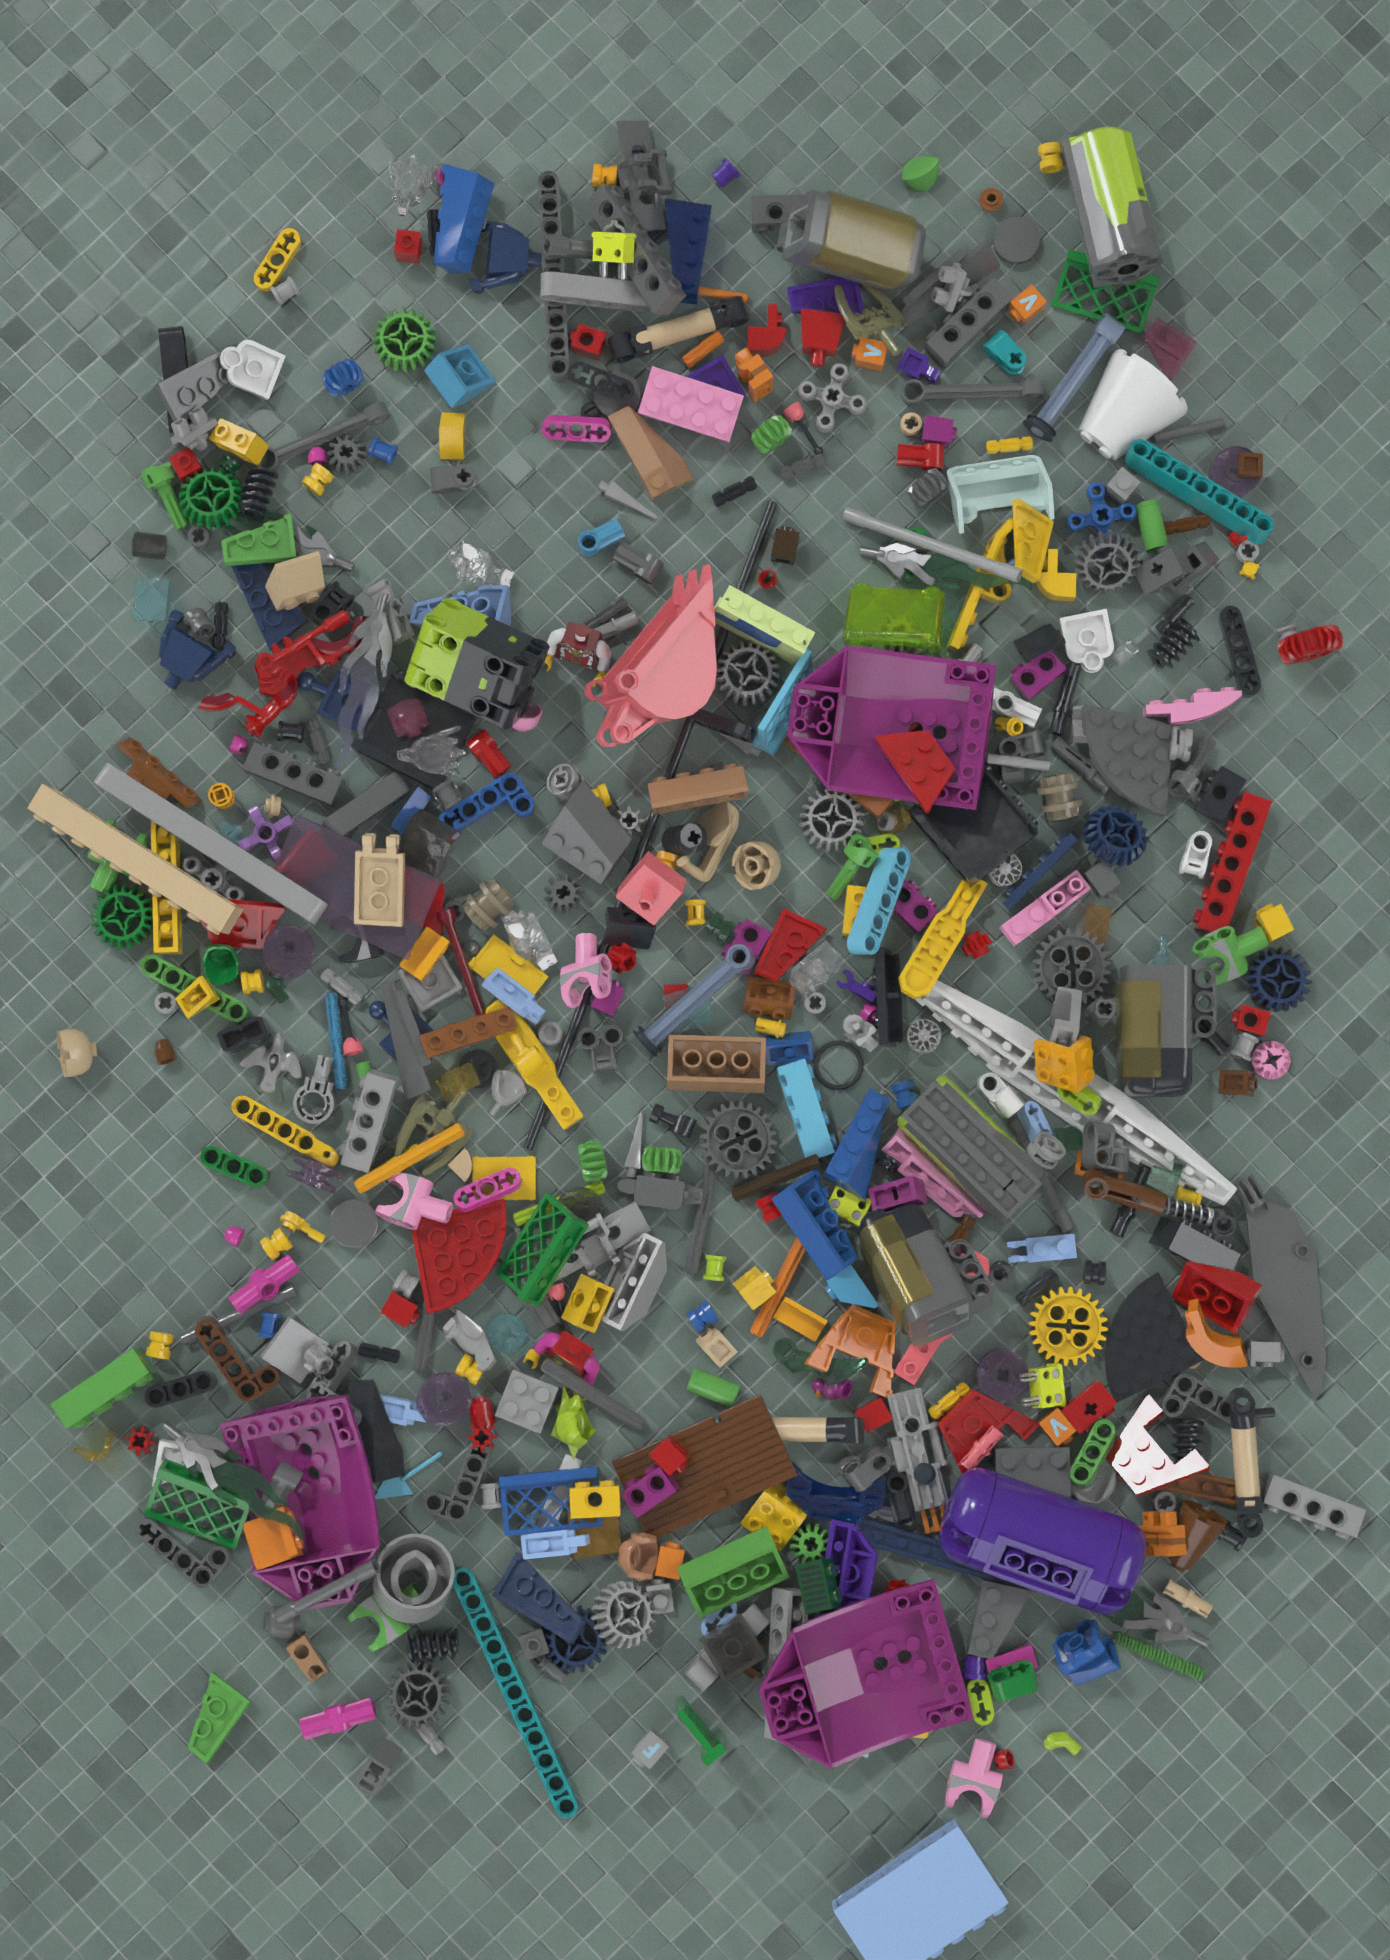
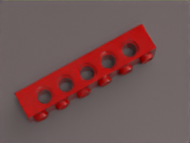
M1244 792L1240 797L1237 796L1232 806V810H1235L1233 819H1228L1224 832L1227 833L1225 842H1220L1216 855H1219L1217 864L1213 863L1209 871L1208 877L1212 878L1209 887H1204L1200 900L1204 902L1201 909L1197 908L1192 922L1196 923L1194 930L1209 934L1221 927L1229 926L1272 801L1248 792ZM1242 814H1248L1251 817V825H1244L1242 823ZM1235 836L1243 839V848H1238L1233 844ZM1226 859L1235 861V870L1231 871L1226 868ZM1219 881L1227 883V893H1221L1218 890L1217 883ZM1210 904H1217L1220 907V915L1215 916L1210 913Z

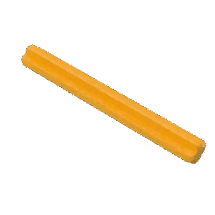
M458 1123L357 1179L354 1182L355 1187L359 1193L366 1192L465 1135L463 1129Z

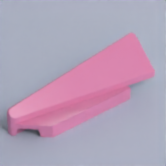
M900 1128L895 1131L881 1150L902 1163L897 1169L905 1177L913 1175L922 1179L926 1195L953 1217H962L963 1214H976L977 1217L981 1218L984 1215L985 1210Z

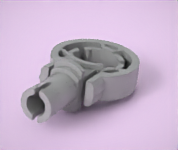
M322 1054L317 1056L314 1075L312 1078L310 1076L305 1077L304 1086L297 1090L293 1098V1108L296 1115L302 1121L309 1124H318L327 1120L333 1114L336 1106L335 1095L332 1092L334 1082H328L333 1057H325L326 1055ZM317 1083H321L319 1089H317ZM316 1092L320 1094L325 1101L323 1111H327L330 1105L328 1113L323 1118L318 1119L317 1117L324 1114L323 1112L312 1114L305 1107L300 1110L299 1097H301L300 1105H304V1099L308 1093Z

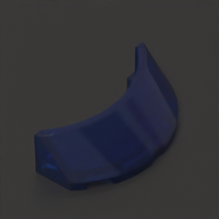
M792 1462L798 1475L787 1480L786 1495L804 1513L824 1522H831V1519L850 1523L861 1520L863 1517L875 1510L878 1511L884 1506L886 1473L876 1479L866 1490L857 1492L853 1486L836 1487L820 1483L802 1472L801 1468H798Z

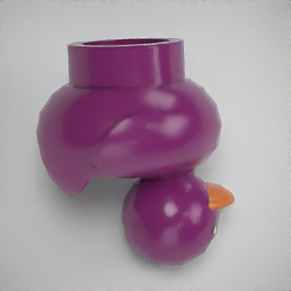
M833 1369L826 1380L823 1378L815 1379L812 1382L811 1388L816 1393L817 1398L822 1397L824 1394L829 1400L846 1399L852 1392L853 1383L847 1379L846 1374L842 1370Z

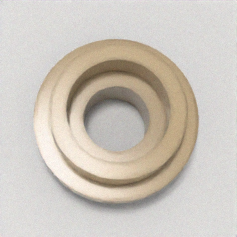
M271 794L270 799H265L264 812L268 813V818L279 816L281 797H275V794Z

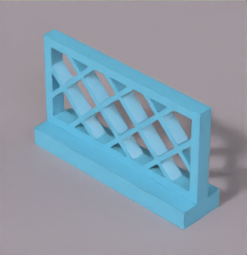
M806 649L805 653L799 658L758 726V734L753 741V746L772 756L776 754L787 735L793 687L814 671L812 651Z

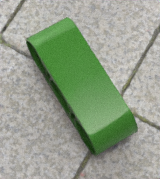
M1103 1419L1095 1423L1071 1467V1481L1078 1489H1086L1091 1486L1116 1439L1115 1427L1109 1420ZM1107 1428L1111 1431V1434L1107 1438H1102L1098 1435L1099 1430ZM1095 1449L1099 1451L1100 1455L1096 1459H1089L1086 1456L1090 1450ZM1079 1471H1085L1088 1473V1478L1084 1481H1079L1075 1478V1475Z

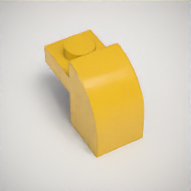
M1048 549L1042 568L1045 572H1041L1040 580L1036 582L1037 587L1050 600L1073 602L1076 598L1077 573H1057L1058 549Z

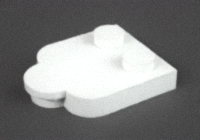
M244 340L237 347L225 348L220 354V363L227 370V379L230 384L264 400H269L286 356L252 340Z
M1107 609L1059 618L1061 634L1066 641L1064 648L1067 659L1072 663L1080 664L1085 672L1095 673L1099 671L1104 664V658L1110 656L1114 650Z

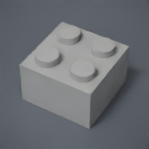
M513 1369L495 1416L541 1434L560 1387Z

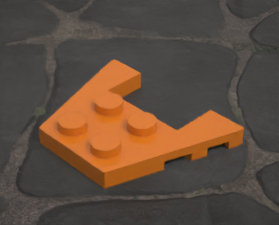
M849 1304L806 1359L805 1364L819 1371L827 1372L835 1350L877 1368L869 1392L888 1400L887 1395L893 1394V1391H891V1380L894 1375L892 1354H894L895 1322L857 1305Z

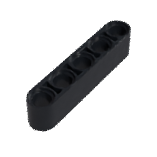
M183 326L158 329L163 380L189 367ZM167 410L169 434L171 438L175 435L171 425L174 421L172 420ZM189 418L187 420L188 425L192 424V421Z

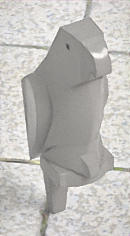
M453 1306L448 1308L455 1316L450 1318L443 1327V1333L446 1335L445 1338L448 1340L455 1339L463 1350L475 1355L478 1364L477 1370L481 1372L490 1370L497 1360L487 1333Z

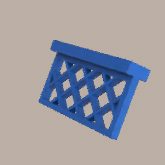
M598 1466L500 1476L499 1486L501 1489L505 1536L603 1526L602 1517H597V1521L587 1522L583 1518H578L583 1523H574L577 1519L575 1518L569 1524L564 1525L555 1518L563 1507L571 1513L570 1507L566 1505L570 1500V1496L565 1502H562L553 1494L556 1488L560 1485H565L570 1489L572 1487L570 1484H575V1482H594V1486H599ZM550 1486H555V1487L551 1490V1492L546 1488V1487H550ZM534 1488H542L548 1493L540 1505L528 1496ZM521 1489H530V1490H529L527 1493H524ZM517 1490L524 1497L514 1507L507 1501L506 1491ZM594 1492L589 1502L592 1504L591 1500L595 1497V1503L598 1506L601 1504L600 1494ZM550 1496L562 1505L553 1516L542 1508ZM525 1499L537 1507L529 1519L517 1510ZM508 1507H510L513 1510L509 1515ZM539 1510L550 1518L544 1527H538L531 1521ZM516 1512L526 1522L520 1529L510 1530L509 1519ZM552 1521L558 1524L554 1526H549ZM529 1523V1524H530L531 1526H533L534 1528H525V1527H526V1525Z

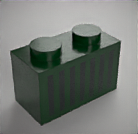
M832 1558L795 1565L805 1615L842 1607V1593L837 1587V1569L832 1562Z

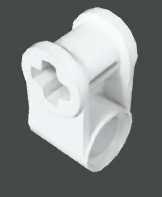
M1198 831L1189 837L1179 867L1180 874L1185 872L1197 875L1199 879L1204 878L1212 845L1211 836L1207 832ZM1195 837H1202L1205 840V847L1203 849L1196 848L1194 845Z

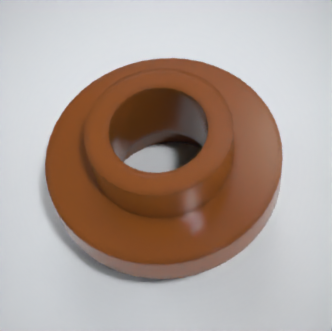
M995 188L985 189L980 194V206L988 212L997 211L1003 203L1001 192ZM993 196L996 200L989 202L987 197Z

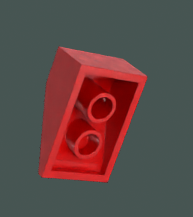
M1187 1261L1172 1294V1298L1187 1307L1190 1300L1198 1299L1206 1318L1236 1334L1247 1320L1262 1285L1240 1272Z

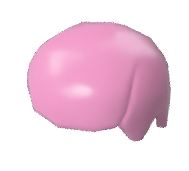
M530 704L528 710L512 728L520 732L534 729L543 713L541 705L532 706Z

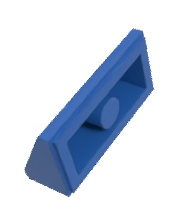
M417 787L390 825L392 830L405 835L429 802L431 796Z
M810 1031L788 1033L778 1039L773 1035L763 1037L766 1038V1066L793 1063L802 1059L806 1061L814 1060Z

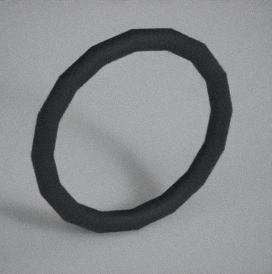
M842 1040L824 1044L817 1051L813 1061L817 1079L825 1087L833 1090H845L853 1086L860 1079L863 1071V1059L859 1050L851 1043ZM842 1045L849 1048L855 1053L858 1060L856 1076L844 1085L828 1083L819 1071L818 1062L821 1054L832 1046Z

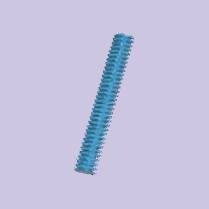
M333 992L324 996L326 1000L325 1005L327 1006V1020L329 1021L328 1029L330 1030L332 1065L334 1066V1080L336 1081L335 1089L342 1090L349 1088L346 1087L349 1084H346L348 1082L346 1079L348 1078H345L347 1076L345 1075L347 1073L345 1070L347 1069H344L346 1063H343L346 1060H343L345 1057L342 1054L344 1051H342L343 1045L341 1044L344 1042H341L343 1036H340L343 1033H340L342 1027H339L342 1024H339L341 1018H338L340 1016L338 1015L340 1009H337L339 1006L336 1003L339 1001L336 1000L338 999L336 997L338 994Z

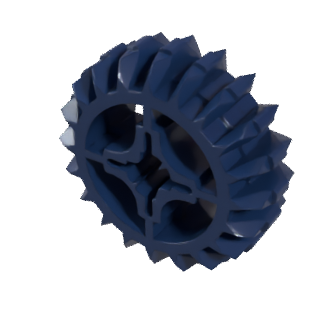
M1110 804L1106 808L1104 806L1098 808L1089 816L1083 831V835L1086 836L1084 843L1089 844L1088 851L1095 852L1094 858H1102V864L1108 861L1111 867L1117 864L1121 868L1125 864L1129 866L1142 856L1147 846V829L1141 827L1143 821H1137V814L1131 815L1129 808L1123 811L1120 805L1114 808Z
M1283 947L1277 949V954L1273 948H1269L1268 955L1264 951L1259 953L1261 960L1256 957L1252 959L1256 967L1251 965L1248 967V971L1252 972L1253 975L1245 976L1246 980H1252L1251 984L1246 985V989L1254 988L1255 992L1251 993L1250 997L1259 996L1256 1002L1258 1006L1265 1001V1010H1269L1273 1005V1010L1277 1013L1281 1005L1282 1010L1287 1012L1289 1011V1004L1292 1008L1298 1007L1296 1000L1299 1002L1305 1000L1301 993L1308 994L1310 992L1304 985L1312 983V980L1305 979V976L1311 974V971H1303L1302 968L1307 965V962L1304 961L1299 964L1297 961L1301 958V955L1297 954L1292 958L1293 950L1291 949L1287 950L1284 955ZM1276 960V966H1274L1272 974L1260 975L1266 963ZM1283 962L1292 967L1296 977L1287 974ZM1280 974L1283 980L1287 981L1277 985V982H1274V979L1271 978ZM1260 982L1271 987L1274 997L1269 996L1263 990ZM1286 985H1296L1295 991L1290 997L1281 999V994Z
M578 1605L577 1613L586 1622L580 1633V1639H583V1642H578L573 1650H571L572 1643L567 1641L568 1650L565 1655L557 1646L556 1634L553 1632L544 1633L545 1639H550L551 1641L547 1643L548 1648L552 1647V1650L547 1653V1657L556 1655L557 1657L554 1659L553 1664L557 1665L560 1660L564 1662L561 1666L563 1671H565L567 1664L571 1665V1673H575L576 1666L578 1665L581 1673L585 1672L584 1664L586 1663L590 1669H593V1659L598 1663L602 1661L598 1653L603 1655L607 1653V1650L601 1647V1645H608L605 1644L606 1639L598 1637L601 1632L600 1629H594L597 1644L591 1642L585 1636L584 1630L587 1623L593 1628L597 1625L596 1620L590 1619L589 1615L592 1609L589 1607L586 1613L583 1614L581 1613L582 1605ZM579 1648L592 1650V1653L584 1658H572L575 1651Z

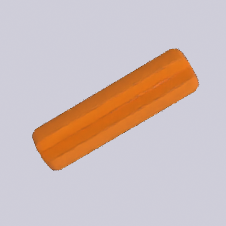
M718 331L713 332L683 356L684 364L688 368L693 367L724 342L723 336Z

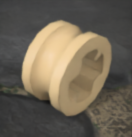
M910 412L902 417L900 429L903 434L914 436L921 430L922 420L918 414ZM910 419L915 420L914 424L918 425L917 427L913 426L912 430L907 429L908 425L904 424L909 422Z

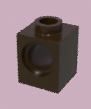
M782 526L781 529L776 528L771 553L772 562L794 565L800 532H795L794 528Z

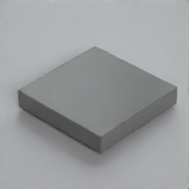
M444 954L423 982L403 968L397 971L421 1013L426 1012L463 990Z
M289 1316L260 1357L301 1384L309 1373L303 1366L307 1362L304 1359L307 1349L314 1345L319 1346V1344L327 1347L329 1343Z

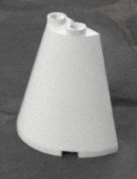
M1122 349L1115 350L1111 355L1078 429L1084 441L1089 444L1092 441L1100 447L1098 449L1100 454L1114 461L1128 452L1134 440H1147L1151 438L1153 434L1171 425L1188 411L1185 399L1177 397L1178 389L1163 373L1134 353L1131 356H1127L1126 350Z

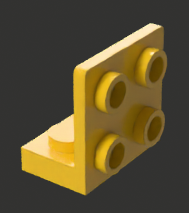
M779 1483L761 1493L741 1521V1525L752 1533L767 1526L777 1550L781 1551L806 1518L812 1504L782 1483Z

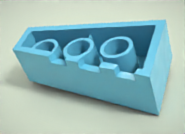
M802 1059L777 1067L776 1072L804 1157L817 1154L819 1158L834 1154V1148L837 1147L834 1134L828 1133L826 1125L830 1124L826 1110L821 1111L819 1102L822 1101L818 1087L814 1088L812 1078L815 1077L811 1065H807L806 1060Z

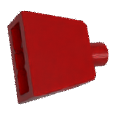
M801 309L802 353L811 354L810 366L822 368L824 367L825 356L834 357L836 355L845 320L841 313Z

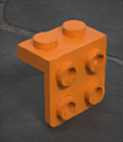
M289 1507L277 1508L274 1510V1513L248 1521L243 1525L255 1567L259 1570L304 1555L302 1550L304 1543L301 1535L297 1534L295 1524H297L296 1517Z

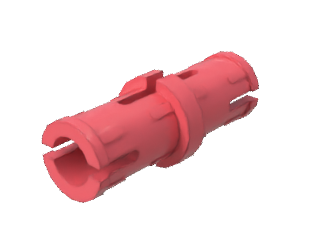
M992 1425L979 1441L976 1440L973 1443V1448L960 1463L967 1469L975 1468L985 1456L988 1457L991 1454L992 1448L1004 1435Z

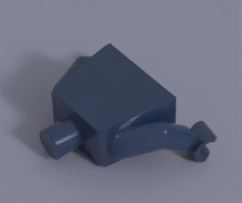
M484 219L481 232L490 231L486 277L483 281L470 279V287L476 294L484 293V288L492 289L518 282L526 274L528 266L540 268L542 253L529 251L530 239L524 237L522 232L508 224L493 221L490 223L489 220Z
M177 610L172 611L169 615L168 622L170 623H167L161 635L159 648L160 665L170 671L164 684L173 689H177L182 679L187 682L202 681L222 665L227 657L231 659L236 654V647L230 641L226 642L222 652H217L201 641H197L183 630L177 629V625L184 618V613Z

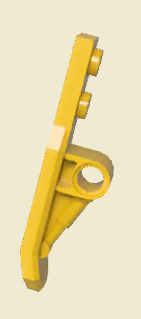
M1008 518L988 540L982 555L983 557L1006 563V535L1013 529L1012 518ZM977 567L946 649L955 652L959 647H964L968 638L965 632L968 625L972 626L976 619L977 613L974 610L979 598L997 604L1009 597L1011 586L1007 579ZM994 586H999L1002 588V597H998L994 594Z
M962 879L946 908L935 915L898 977L901 992L913 999L927 996L963 937L966 920L988 883L979 880L970 888Z
M497 1000L486 1008L485 1014L509 1006L501 1000ZM512 1010L518 1025L517 1030L496 1036L495 1038L525 1082L538 1091L563 1130H566L585 1116L558 1078L555 1063L521 1015Z

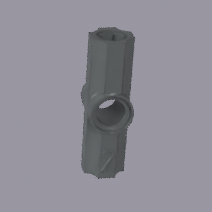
M1100 996L1085 1009L1087 1012L1086 1019L1090 1024H1097L1101 1028L1117 1014L1114 1011L1116 1004L1111 999L1105 1000Z

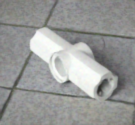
M994 687L992 710L999 716L1017 717L1024 725L1034 728L1042 708L1015 697L1011 692L1001 691ZM1000 699H1007L1011 703V707L1009 709H1002L998 701Z

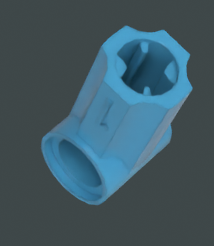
M615 518L591 531L582 532L578 538L579 553L587 558L594 557L598 551L624 539L625 534L620 523ZM586 540H591L595 543V546L586 548L582 543Z

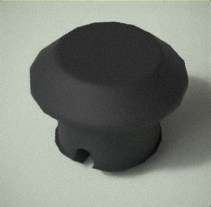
M589 402L582 406L580 415L581 417L600 418L601 412L596 407V403Z

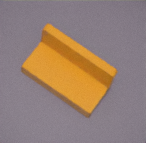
M427 927L401 961L400 967L423 982L451 943Z
M786 1296L773 1316L776 1320L815 1342L828 1322Z

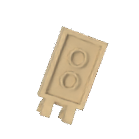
M366 833V835H362V851L357 850L355 852L354 924L402 927L404 925L405 853H398L400 835L390 834L386 837V848H375L376 833Z

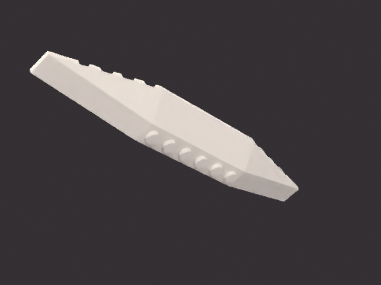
M938 980L927 996L915 999L920 1005H926L933 1012L932 1016L939 1022L943 1021L952 1029L951 1034L956 1038L960 1037L969 1045L968 1049L975 1056L979 1055L987 1062L986 1066L991 1071L1082 1133L1088 1121L1113 1124L1115 1127L1114 1147L1129 1148V1161L1137 1165L1142 1163L1153 1168L1154 1173L1158 1175L1163 1173L1174 1178L1175 1183L1183 1187L1186 1184L1197 1189L1196 1193H1200L1202 1196L1223 1206L1236 1192L1237 1188L1144 1106L1097 1074H1094V1079L1087 1085L1102 1100V1104L1096 1114L1091 1116L1085 1115L1062 1100L1057 1093L1058 1087L1040 1082L1036 1078L1034 1041L1038 1038L1045 1039L1022 1023Z

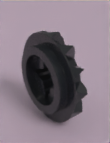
M479 1049L465 1054L459 1065V1073L462 1080L473 1088H484L490 1085L494 1073L498 1070L495 1058L489 1052ZM472 1061L478 1065L487 1062L483 1068L485 1077L479 1073L470 1076L475 1069Z

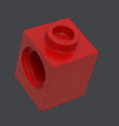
M397 229L394 246L396 261L420 264L423 244L421 232Z
M579 323L577 330L573 329L569 338L572 352L599 361L607 340L606 332ZM585 337L593 340L592 344L588 346L582 345L580 342Z
M188 447L169 457L183 484H187V477L194 478L193 474L195 472H198V474L202 473L199 461L194 452Z
M1242 1004L1238 1007V1010L1234 1009L1232 1013L1231 1023L1234 1024L1233 1030L1263 1037L1266 1033L1271 1012ZM1246 1014L1252 1015L1255 1019L1252 1027L1244 1023V1016Z
M392 1291L380 1312L404 1327H408L409 1324L414 1325L420 1315V1312L417 1311L419 1305L395 1291Z
M881 1397L854 1410L857 1415L855 1417L864 1418V1430L866 1433L893 1419Z
M672 1435L666 1437L649 1454L669 1476L675 1472L679 1475L689 1465L686 1461L691 1457Z

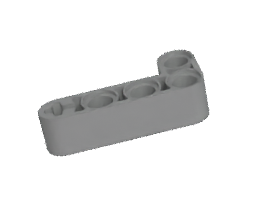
M752 1603L685 1669V1675L703 1692L771 1620Z

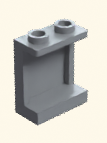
M1065 987L1057 988L1049 1018V1025L1053 1026L1050 1042L1070 1047L1076 1042L1080 1027L1081 990Z

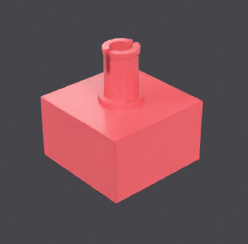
M647 852L620 883L616 898L655 925L683 893L687 879L653 854Z

